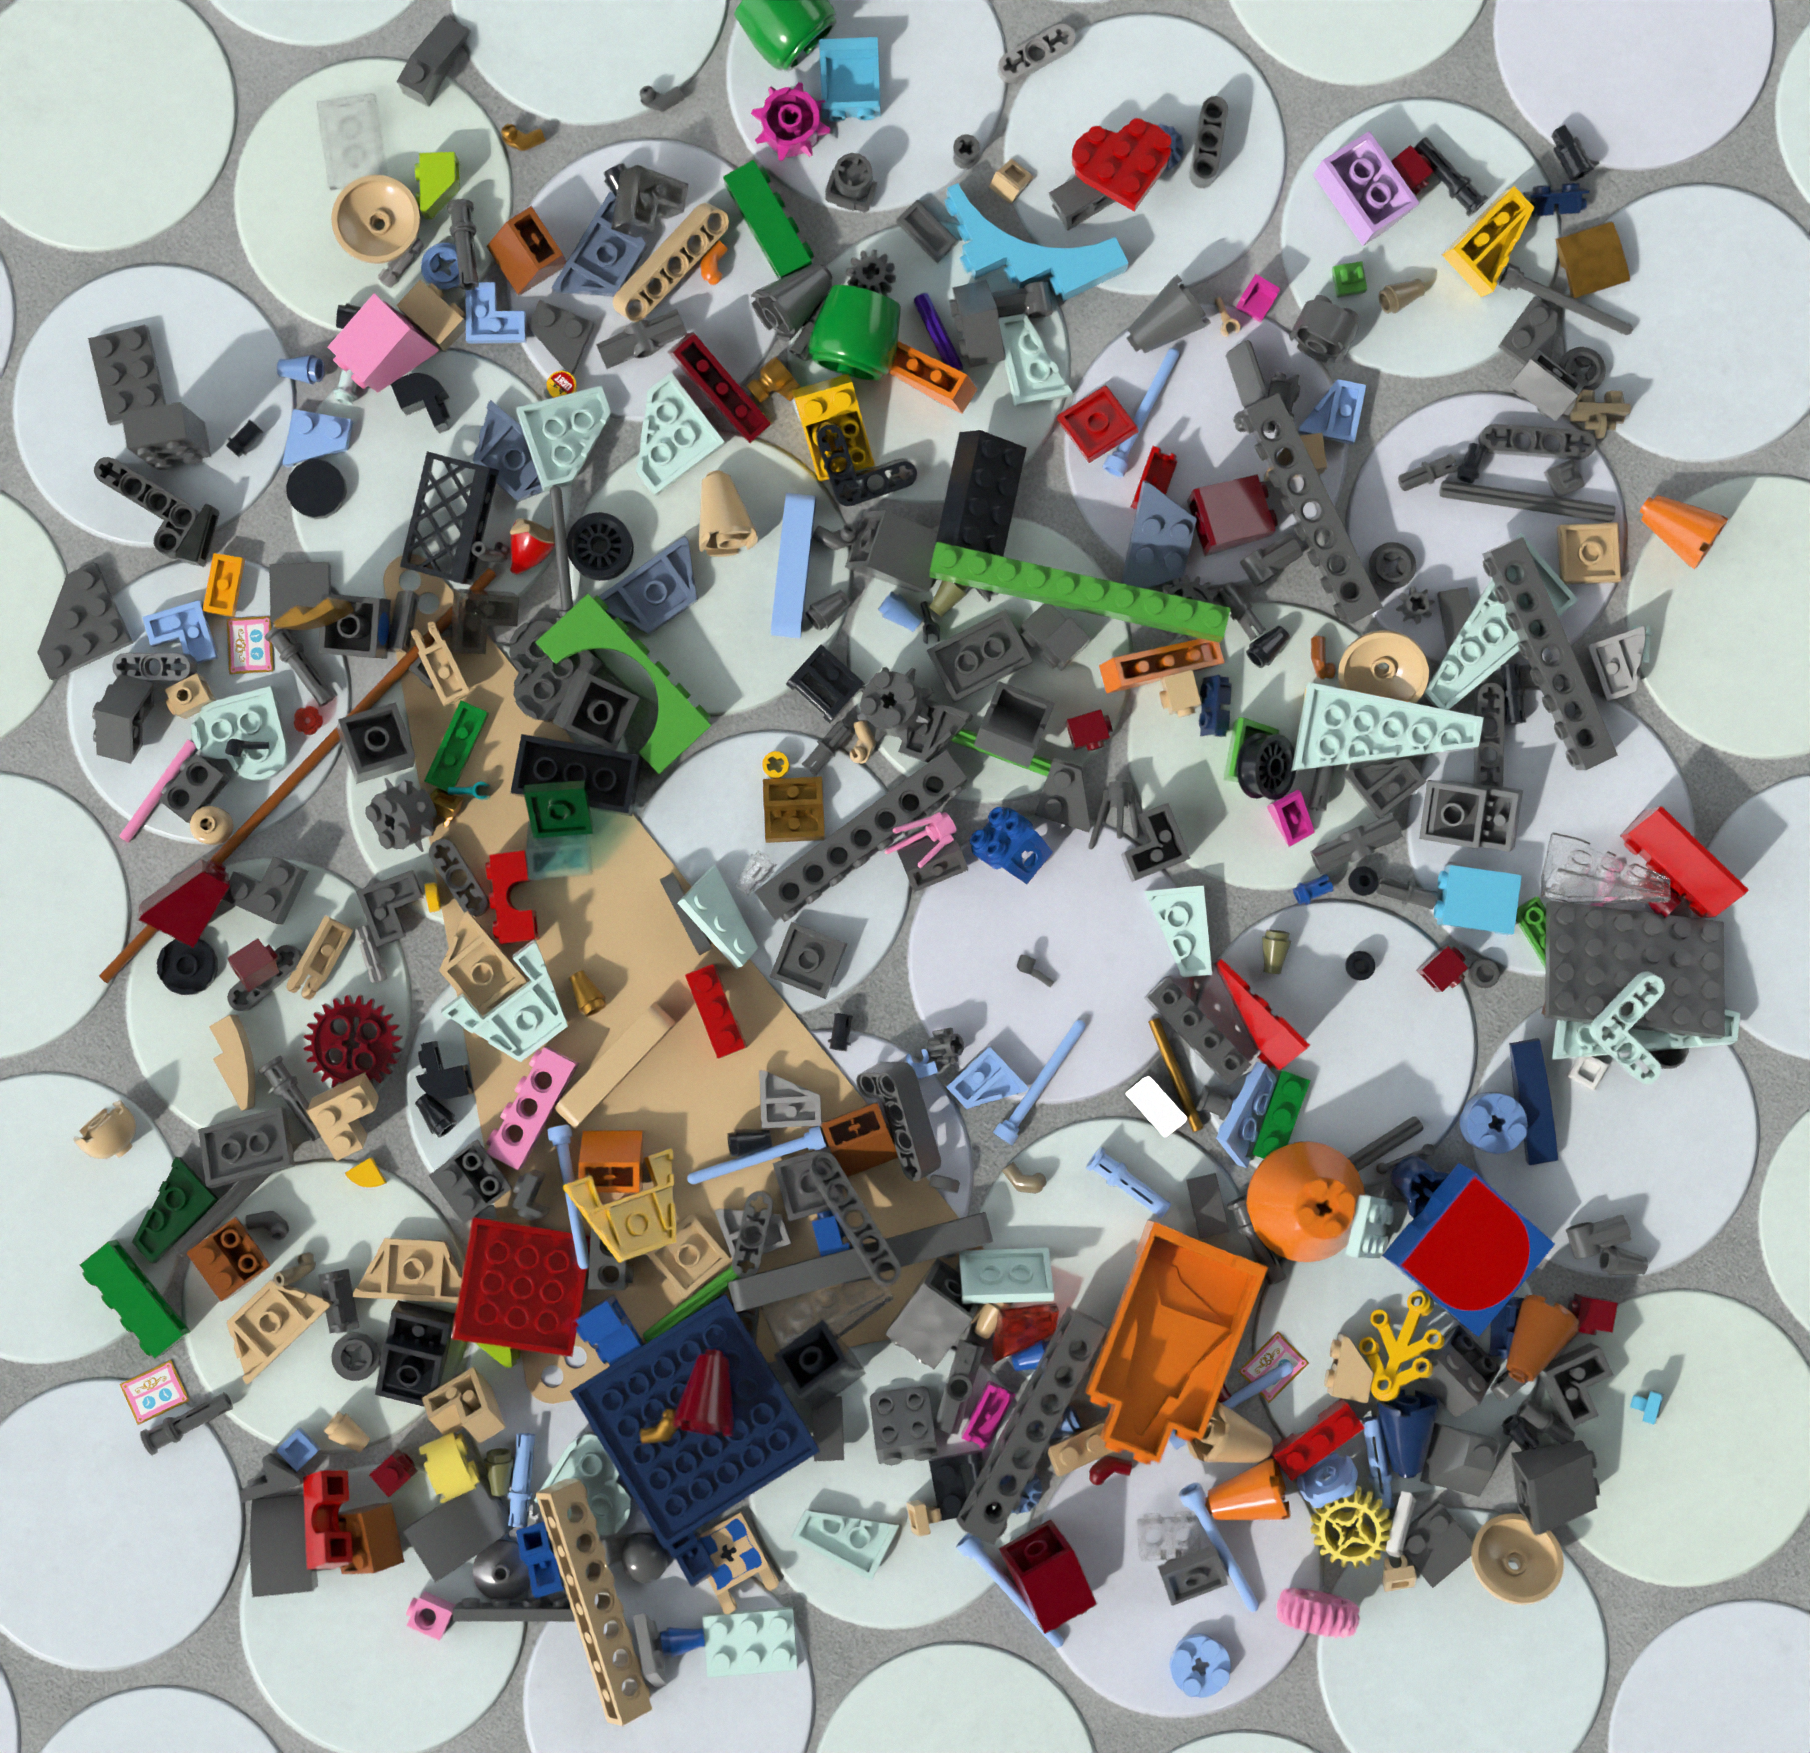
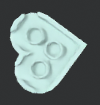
M271 686L213 701L201 708V711L196 715L194 723L191 724V737L196 748L207 757L217 760H229L233 770L246 779L253 781L268 780L277 776L280 771L287 767L289 756L288 742L274 688ZM230 739L249 742H269V749L249 750L243 748L241 757L225 753L227 742Z
M586 1432L575 1438L567 1446L540 1489L543 1490L564 1479H581L588 1493L587 1502L590 1511L596 1518L598 1537L618 1532L626 1524L631 1512L632 1495L626 1486L618 1480L619 1473L595 1433ZM571 1508L568 1510V1519L571 1517Z

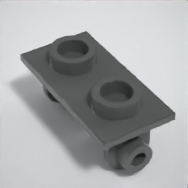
M1276 372L1274 377L1270 379L1267 397L1279 393L1294 422L1292 408L1300 393V385H1298L1299 375L1286 379V374ZM1268 421L1263 429L1264 432L1274 433L1275 431L1274 437L1278 432L1276 424Z
M349 1269L319 1274L322 1296L333 1303L325 1311L329 1333L338 1334L360 1328Z

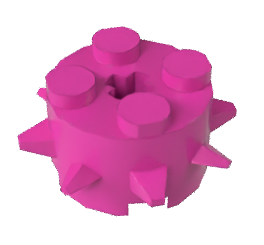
M800 82L797 83L794 89L784 87L776 90L773 87H769L770 96L766 98L764 107L752 109L751 115L761 121L762 132L755 139V142L757 144L766 142L778 153L780 161H783L786 157L789 158L804 153L811 157L813 155L812 147L819 140V136L830 134V128L820 121L819 114L822 109L821 103H826V101H815L808 92L803 90V83ZM791 119L792 122L796 121V123L789 125L786 124V121Z

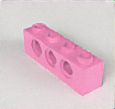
M544 1047L542 1051L537 1049L529 1063L533 1067L528 1077L523 1076L515 1089V1092L519 1093L513 1104L509 1102L500 1117L504 1119L500 1129H494L486 1142L490 1146L487 1151L490 1156L516 1170L522 1169L554 1111L553 1108L559 1102L579 1065L578 1062L550 1047ZM541 1072H547L552 1077V1084L547 1089L540 1087L538 1084V1076ZM528 1098H532L537 1102L538 1109L534 1115H529L524 1111L523 1104ZM512 1125H518L522 1128L523 1137L520 1141H514L510 1138L509 1130Z

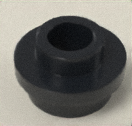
M1360 866L1350 873L1348 885L1356 895L1367 896L1376 890L1378 876L1372 868ZM1362 875L1369 879L1366 887L1359 884V878Z
M1355 951L1346 959V972L1354 980H1366L1375 971V960L1365 951ZM1358 960L1363 961L1365 964L1362 971L1355 969V963Z

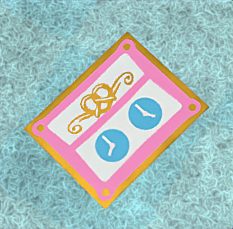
M270 616L227 619L229 674L274 672L272 642L264 638L271 630Z
M1277 1331L1238 1372L1249 1383H1252L1283 1363H1291L1293 1365L1292 1373L1259 1392L1270 1403L1309 1362Z
M171 1360L119 1384L137 1425L190 1401Z

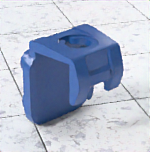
M996 807L989 813V822L985 827L971 835V851L978 859L993 869L1003 868L1025 884H1028L1053 851L1033 829V824L1027 818L1011 808ZM1025 851H1032L1033 853L1023 864V857L1021 855Z

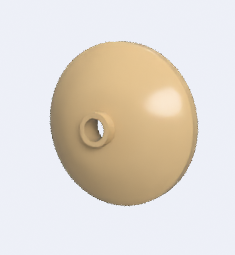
M369 175L354 180L340 192L332 209L331 221L337 241L349 255L366 263L380 264L401 257L412 247L420 231L421 214L415 197L404 184L388 176ZM385 222L384 228L376 229L377 223Z
M1388 630L1370 632L1354 640L1343 653L1338 668V680L1341 689L1410 703H1417L1422 697L1429 679L1428 661L1421 647L1410 637ZM1380 663H1387L1389 665L1386 669L1378 667Z
M1503 1514L1490 1519L1480 1528L1473 1541L1471 1559L1477 1578L1492 1595L1505 1602L1518 1605L1537 1603L1548 1597L1556 1589L1562 1578L1564 1558L1558 1540L1551 1531L1535 1536L1522 1514ZM1508 1562H1515L1518 1565V1569H1512Z

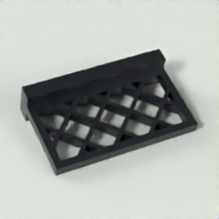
M427 451L400 567L452 582L472 585L478 557L472 553L471 548L475 542L483 541L499 470ZM434 459L442 461L449 472L438 480L435 479L431 472ZM451 464L458 465V467L453 470ZM465 468L475 470L472 483L463 487L456 474ZM452 477L459 491L446 498L439 485ZM435 488L442 502L429 509L424 501L427 492ZM462 495L467 503L466 511L456 516L449 503ZM445 506L452 520L439 527L432 514ZM428 517L435 531L422 538L418 531L419 522ZM455 524L460 532V536L457 542L450 545L443 531ZM438 535L446 549L433 556L426 542ZM421 546L428 560L420 565L411 564L412 551ZM447 553L453 561L451 574L442 572L436 560ZM431 564L434 569H430V568H426V567Z

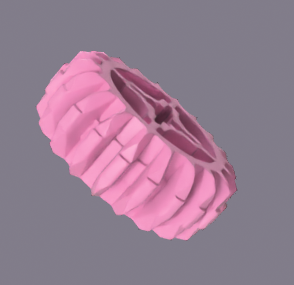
M1287 1588L1280 1593V1598L1277 1602L1278 1619L1287 1626L1304 1632L1324 1635L1326 1637L1345 1638L1354 1635L1359 1625L1360 1616L1358 1615L1360 1608L1349 1599L1331 1593L1303 1588Z

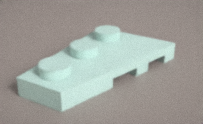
M1026 313L999 318L1005 356L1004 363L1014 407L1070 397L1073 392L1069 385L1065 384L1059 374L1057 365L1054 361H1051L1045 351L1043 342Z
M716 865L712 866L680 899L678 904L730 963L738 969L754 954L758 946Z
M1204 885L1144 891L1182 977L1213 975Z
M805 1510L791 1538L871 1581L899 1525Z

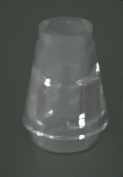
M758 850L755 855H750L735 886L749 896L752 891L775 873L773 869L777 864L768 855Z

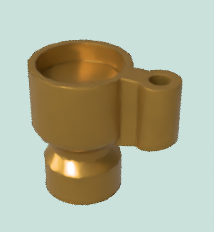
M775 356L761 368L760 378L753 379L746 385L761 404L769 397L771 391H776L791 402L794 399L792 390L801 388L790 372Z

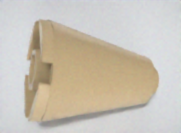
M720 470L709 472L701 484L700 551L706 550L708 556L724 557L739 554L738 548L745 545L747 550L751 549L758 541L757 531L731 476Z
M1220 1402L1215 1404L1202 1440L1193 1438L1192 1442L1187 1441L1190 1454L1195 1459L1203 1462L1262 1463L1267 1460L1273 1450L1271 1437Z

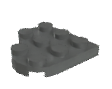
M545 620L526 622L516 629L510 639L509 654L513 665L519 671L514 681L513 695L516 705L526 716L534 720L550 722L555 719L576 670L578 669L595 676L604 666V663L588 650L566 658L556 665L535 643L554 625Z

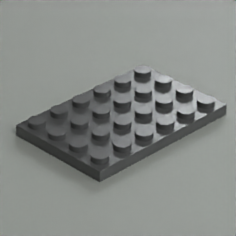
M1551 900L1546 904L1545 1018L1592 1024L1594 1019L1638 974L1647 971L1662 979L1665 987L1664 992L1631 1029L1721 1039L1725 1036L1724 922L1668 915L1664 918L1661 914ZM1647 981L1644 986L1649 992L1652 990L1651 983ZM1635 993L1633 995V997L1638 999L1640 1002L1643 1000L1638 996V994ZM1632 1001L1625 1002L1620 1010L1622 1016H1628L1632 1013L1634 1008ZM1614 1016L1612 1017V1019L1615 1020L1617 1024L1621 1023L1619 1019H1617Z

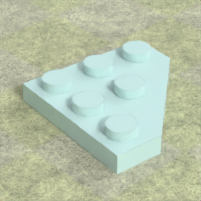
M669 373L647 391V404L636 469L638 476L655 497L725 445L724 440L672 373Z
M602 386L517 407L516 413L543 492L549 491L555 485L561 488L573 484L610 418L611 411Z

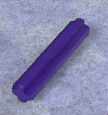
M922 293L916 296L914 304L943 363L962 371L963 364L929 295Z

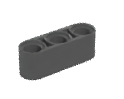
M1211 96L1203 102L1198 117L1189 172L1191 183L1198 188L1209 187L1214 182L1219 169L1228 105L1223 98L1218 96ZM1216 110L1219 112L1220 117L1211 118L1207 115L1206 111ZM1211 138L1216 145L1207 147L1201 140ZM1205 166L1210 169L1211 174L1207 176L1201 175L1197 168Z

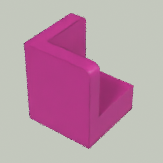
M1255 274L1236 308L1261 323L1281 289Z

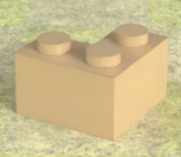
M365 1072L313 1097L306 1111L336 1161L363 1149L368 1135L358 1118L375 1111L379 1096Z
M474 1366L422 1398L428 1419L444 1436L452 1432L456 1433L465 1427L479 1443H482L506 1428L491 1385Z

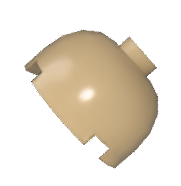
M121 1100L112 1103L115 1109L109 1113L104 1108L79 1130L83 1135L81 1138L74 1137V1142L90 1157L107 1159L116 1155L120 1158L132 1148L130 1141L135 1136L136 1123L133 1115Z

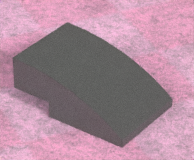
M1428 780L1419 839L1476 849L1484 847L1511 852L1515 848L1523 790L1475 783Z
M486 1475L479 1478L480 1482L476 1484L477 1488L441 1503L403 1531L435 1583L515 1528L508 1526L510 1513L501 1498L491 1494L490 1482Z
M304 1494L252 1500L250 1521L252 1597L311 1592L318 1587L317 1569L307 1570Z

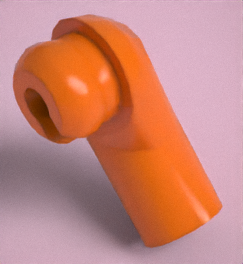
M719 240L701 258V276L704 280H708L710 285H716L721 281L722 273L718 271V261L728 251V248Z

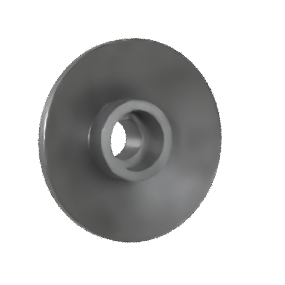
M498 1540L480 1552L475 1558L473 1579L479 1591L490 1599L509 1598L513 1600L523 1594L530 1584L528 1566L520 1557L517 1543L509 1540ZM503 1568L506 1571V1577L499 1578L496 1575V1569Z

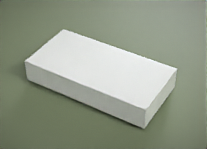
M1401 1491L1392 1524L1393 1527L1389 1535L1390 1541H1388L1386 1546L1388 1554L1398 1558L1402 1555L1416 1502L1413 1495L1408 1492Z

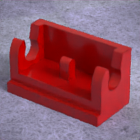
M1152 446L1131 508L1137 509L1143 480L1148 481L1166 495L1178 462L1175 454L1161 453V448Z

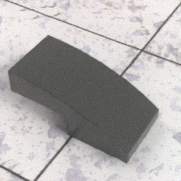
M835 1396L819 1409L812 1407L813 1438L820 1448V1452L814 1455V1462L844 1460L842 1396Z

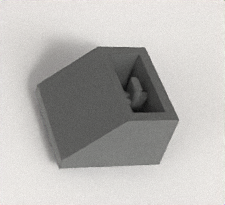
M478 1139L428 1175L463 1224L478 1216L513 1188Z
M1459 1324L1444 1337L1445 1342L1440 1349H1432L1425 1355L1424 1358L1433 1365L1432 1374L1427 1378H1418L1455 1417L1481 1403L1500 1370V1366ZM1422 1363L1419 1366V1372H1424L1427 1369L1426 1363Z

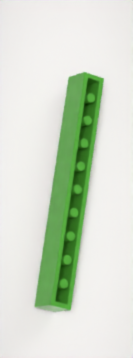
M936 542L929 573L930 578L1219 643L1225 636L1231 609Z

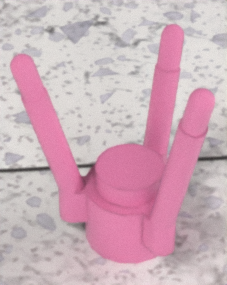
M937 812L930 817L895 827L893 832L899 833L926 825V829L885 849V853L890 854L929 835L932 841L939 840L940 842L918 863V867L922 868L945 845L954 841L951 835L956 833L955 824L946 812L942 814Z

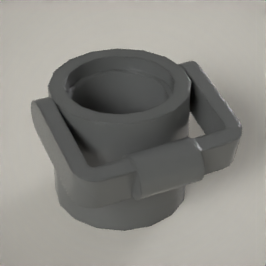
M849 153L838 159L835 168L832 169L825 190V200L827 202L852 211L868 212L870 210L878 182L873 181L872 167L865 156L859 153ZM834 181H835V186H836L837 192H838L840 195H836V194L831 193V190H832ZM868 195L866 203L858 201Z

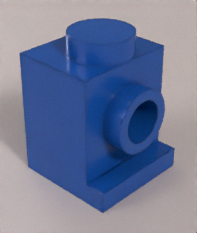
M827 1210L817 1213L818 1219L813 1220L812 1225L820 1256L849 1250L851 1248L850 1242L843 1243L842 1238L847 1236L832 1211Z

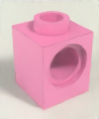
M424 1591L418 1599L414 1597L408 1607L406 1615L410 1616L407 1626L440 1641L446 1633L456 1605ZM423 1609H432L436 1614V1620H427L423 1616Z

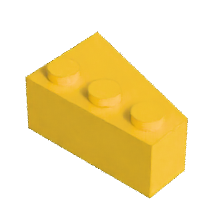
M1515 186L1501 193L1442 254L1481 297L1494 292L1497 286L1496 282L1503 268L1506 267L1511 251L1519 240L1533 212L1534 206Z

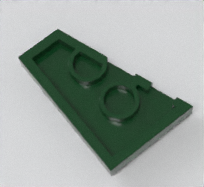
M175 1157L171 1165L173 1168L166 1181L162 1182L158 1190L160 1193L151 1209H148L132 1240V1243L150 1263L156 1264L219 1200L181 1157Z

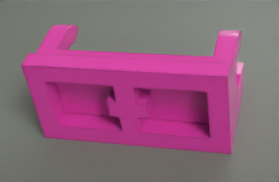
M988 1380L961 1432L962 1439L967 1442L973 1441L982 1449L988 1448L1015 1393Z

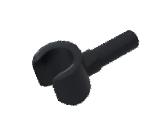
M923 601L920 603L924 617L923 641L925 644H928V635L934 634L939 642L940 626L938 623L933 622L927 601Z
M230 739L227 742L225 753L241 757L243 748L249 750L269 749V742H249Z

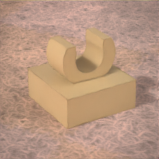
M919 1500L906 1502L911 1532L920 1537L930 1534L929 1524L942 1521L940 1509H936V1506L926 1508L925 1504Z
M1404 1555L1400 1556L1401 1566L1399 1568L1392 1567L1389 1558L1384 1559L1382 1583L1385 1592L1415 1586L1417 1577L1414 1565L1407 1566V1558Z

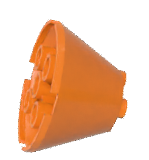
M1294 1142L1274 1150L1258 1165L1252 1175L1247 1191V1212L1257 1237L1271 1251L1289 1260L1315 1262L1334 1256L1348 1245L1359 1195H1365V1190L1355 1166L1341 1152L1317 1142Z

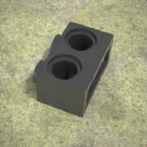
M195 754L193 757L189 756L180 767L181 773L175 780H170L161 791L163 795L159 799L162 804L187 823H190L191 817L196 810L204 806H210L231 779L225 772L199 754ZM206 768L208 777L203 783H199L196 777L200 769ZM186 791L189 794V802L181 807L178 803V797L182 792Z
M591 1228L588 1289L624 1291L628 1287V1283H633L634 1266L629 1265V1260L619 1263L595 1230ZM612 1265L618 1269V1280L610 1281L605 1277L604 1269L606 1266Z

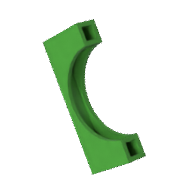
M587 594L535 643L556 665L578 652L590 649H610L633 658L647 671L657 691L659 710L654 731L639 753L660 774L711 726L708 722L711 716L700 704L695 708L687 700L691 695L680 683L674 686L667 677L671 673L659 660L654 664L646 656L650 651L639 639L633 642L626 633L630 629L619 617L613 620L605 612L609 607L598 595L592 598Z

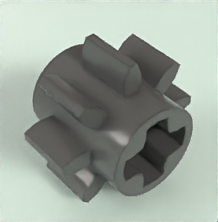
M1413 586L1409 590L1410 596L1404 593L1399 595V599L1403 603L1396 608V611H1402L1405 615L1403 622L1410 618L1414 619L1415 624L1418 625L1422 620L1421 615L1426 618L1432 616V613L1427 609L1435 603V600L1428 599L1426 596L1428 593L1427 589L1421 593L1417 592L1415 586ZM1417 600L1419 602V609L1413 611L1411 609L1413 606L1412 602Z
M953 1028L932 1031L934 1037H931L927 1042V1052L932 1059H937L938 1065L958 1062L957 1056L963 1053V1039L959 1034H953Z

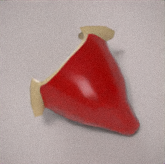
M516 519L510 530L512 552L510 572L520 575L544 561L555 548L552 526L548 530L531 520Z

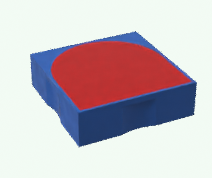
M1458 1163L1431 1195L1423 1211L1407 1224L1382 1256L1409 1280L1426 1291L1440 1307L1462 1326L1479 1337L1554 1247L1555 1243L1478 1174Z

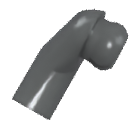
M847 524L844 525L843 529L832 533L818 525L812 538L833 550H839L852 545L856 541L857 530L854 526Z

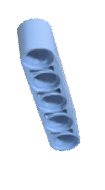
M786 493L771 636L801 638L816 508V496Z

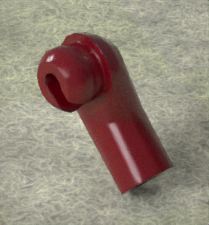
M1104 1456L1091 1466L1089 1480L1093 1485L1100 1486L1113 1473L1130 1476L1132 1461Z

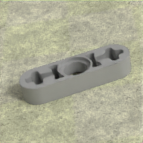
M1058 24L1004 54L998 63L999 77L1006 83H1016L1066 55L1074 47V30L1067 24ZM1057 34H1060L1062 37L1068 36L1065 45L1062 42H1058L1052 47L1053 53L1050 52L1049 45L1056 42ZM1033 47H1040L1044 50L1045 56L1041 60L1035 61L1029 57L1028 51ZM1020 55H1023L1024 62L1017 65L1016 73L1013 74L1011 70L1005 71L1006 63L1010 62L1012 66L1016 65L1021 61Z

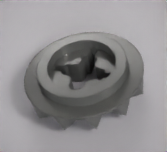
M1576 347L1566 352L1560 359L1559 366L1571 375L1577 369L1576 364L1581 368L1591 366L1584 374V379L1581 375L1573 377L1584 384L1582 390L1594 391L1603 382L1606 372L1602 357L1595 350L1587 347Z
M1388 542L1380 545L1374 550L1369 559V574H1371L1375 584H1379L1385 589H1400L1413 579L1416 572V559L1412 551L1405 545L1397 542ZM1400 557L1401 560L1396 566L1398 573L1391 571L1385 575L1384 572L1387 568L1385 560L1392 562Z
M357 1332L341 1337L335 1343L331 1354V1361L335 1371L341 1377L350 1381H360L369 1377L377 1369L380 1358L377 1343L368 1334ZM362 1346L360 1355L365 1361H357L350 1367L352 1356L347 1351L354 1352Z

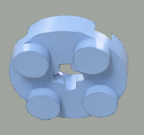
M1330 1453L1309 1468L1303 1476H1298L1297 1486L1305 1500L1309 1501L1314 1508H1321L1341 1497L1351 1496L1357 1489L1355 1482L1358 1478V1471L1349 1456L1345 1455L1344 1458L1339 1457L1338 1453Z
M1192 1634L1178 1642L1170 1657L1169 1667L1175 1684L1187 1696L1209 1697L1219 1692L1228 1684L1231 1670L1230 1658L1225 1647L1219 1641L1205 1634ZM1197 1658H1201L1203 1662L1208 1661V1666L1205 1667V1671L1199 1673L1198 1670H1192V1667L1196 1665L1195 1660Z

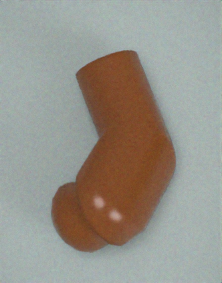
M1312 637L1311 661L1316 676L1322 680L1325 678L1333 679L1336 666L1333 663H1326L1325 637Z

